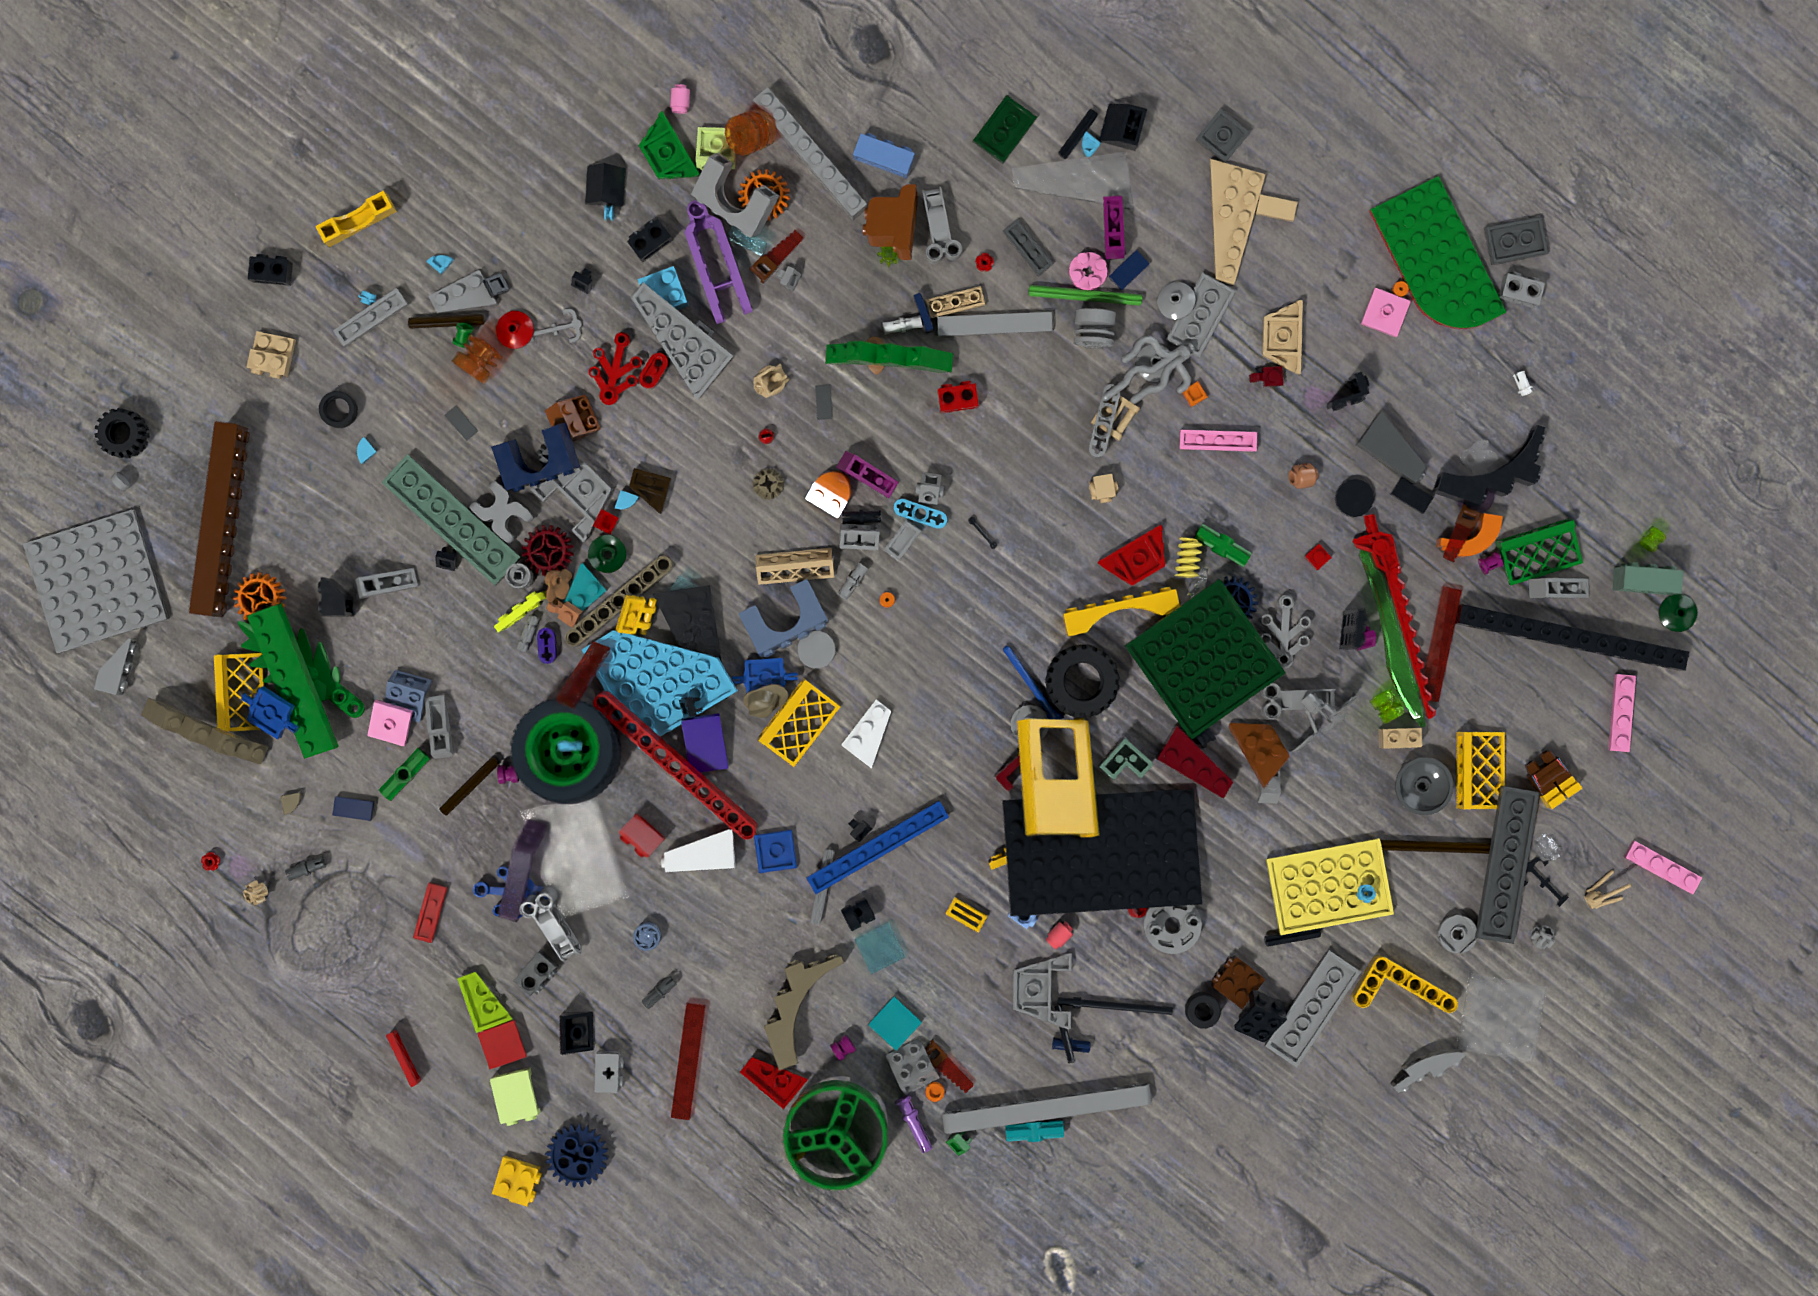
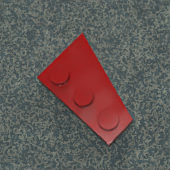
M753 1057L740 1070L743 1076L782 1109H785L808 1080L784 1069L779 1070L778 1067Z

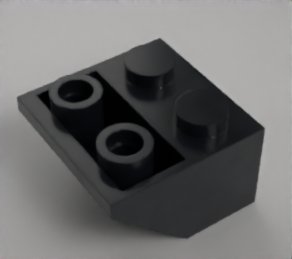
M1108 104L1099 142L1136 151L1147 109L1131 104Z
M321 577V582H318V592L321 593L318 609L321 616L354 617L353 597L334 579Z

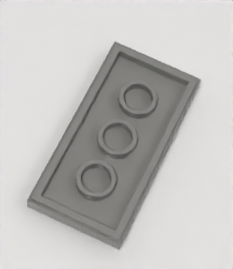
M1205 273L1201 274L1193 289L1196 298L1193 311L1185 318L1176 320L1166 338V341L1177 347L1182 344L1187 346L1191 343L1194 346V350L1190 354L1197 358H1200L1236 290Z

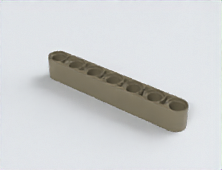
M660 556L572 627L565 635L567 644L577 647L586 642L620 614L622 606L617 607L615 604V599L618 596H622L624 599L626 595L641 597L673 570V561L666 556ZM662 560L669 562V567L666 570H661L659 567ZM647 572L654 574L652 582L645 581L644 577ZM633 584L639 586V592L635 595L630 593V587ZM604 608L609 610V616L606 619H602L600 616V611ZM589 620L594 622V629L592 631H588L585 628V624ZM575 632L580 637L577 643H573L570 640L571 635Z

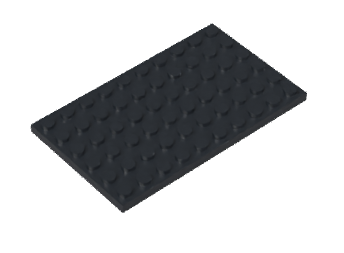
M1193 789L1095 795L1099 835L1095 837H1080V834L1026 835L1023 799L1002 800L1010 917L1203 904Z

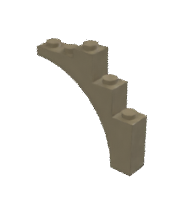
M148 698L141 714L161 729L178 733L189 741L205 745L214 752L230 757L234 756L261 764L268 749V746L212 726L181 712L165 702Z
M837 953L826 957V962L819 963V960L809 963V968L807 969L804 962L799 963L798 960L787 963L788 967L784 969L792 991L786 988L777 992L778 996L774 997L781 1019L778 1020V1017L767 1020V1025H764L779 1070L798 1064L794 1029L800 1005L809 989L820 977L844 963L843 957H838Z

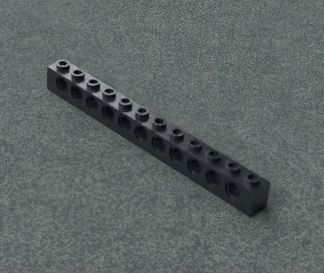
M1464 604L1457 606L1454 624L1677 671H1686L1689 651Z

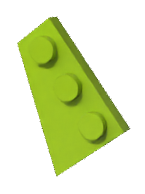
M476 971L457 978L476 1033L513 1020Z

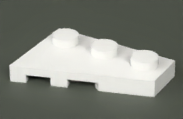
M875 700L842 743L845 749L870 768L873 766L891 710L878 700Z

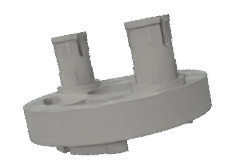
M1194 905L1148 908L1143 919V929L1148 941L1157 950L1168 954H1178L1190 949L1197 942L1202 928L1200 914ZM1170 917H1175L1179 921L1178 929L1172 932L1166 930L1165 921Z

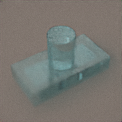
M731 227L729 240L760 256L764 255L767 242L757 238V235L752 238L747 237L737 227Z

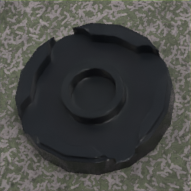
M1347 480L1336 490V506L1345 516L1360 517L1366 514L1373 506V491L1362 480Z

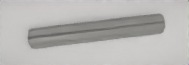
M825 849L821 868L833 862L834 850ZM827 889L815 896L810 920L813 924L819 925L821 923Z

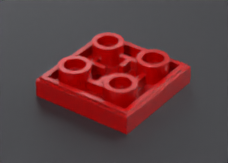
M515 1020L477 1033L490 1070L527 1057Z

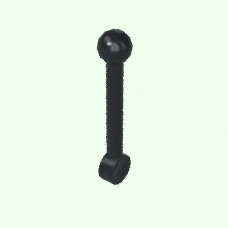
M970 517L968 520L969 524L975 526V528L988 541L991 549H995L997 547V543L993 542L987 536V534L976 523V519L974 517Z

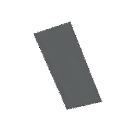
M815 386L817 420L833 419L831 386Z
M456 405L445 414V417L466 441L478 432Z

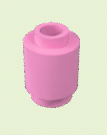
M676 84L675 88H671L670 107L673 113L686 114L690 103V89H687L686 85Z

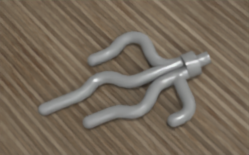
M1140 337L1135 342L1133 349L1122 357V362L1128 363L1135 358L1145 343L1151 344L1155 352L1162 359L1150 367L1136 365L1130 368L1120 383L1102 395V400L1108 401L1126 388L1135 374H1153L1163 367L1160 383L1142 389L1130 399L1131 403L1136 404L1149 394L1163 391L1168 384L1169 374L1174 368L1178 370L1183 378V383L1177 388V392L1183 393L1190 387L1191 377L1182 363L1191 357L1190 352L1194 350V346L1191 343L1187 346L1182 344L1175 350L1167 352L1154 337Z

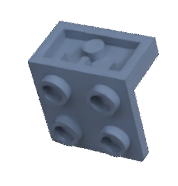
M395 670L387 681L385 702L413 710L411 721L420 722L422 720L425 695L431 687L432 680Z

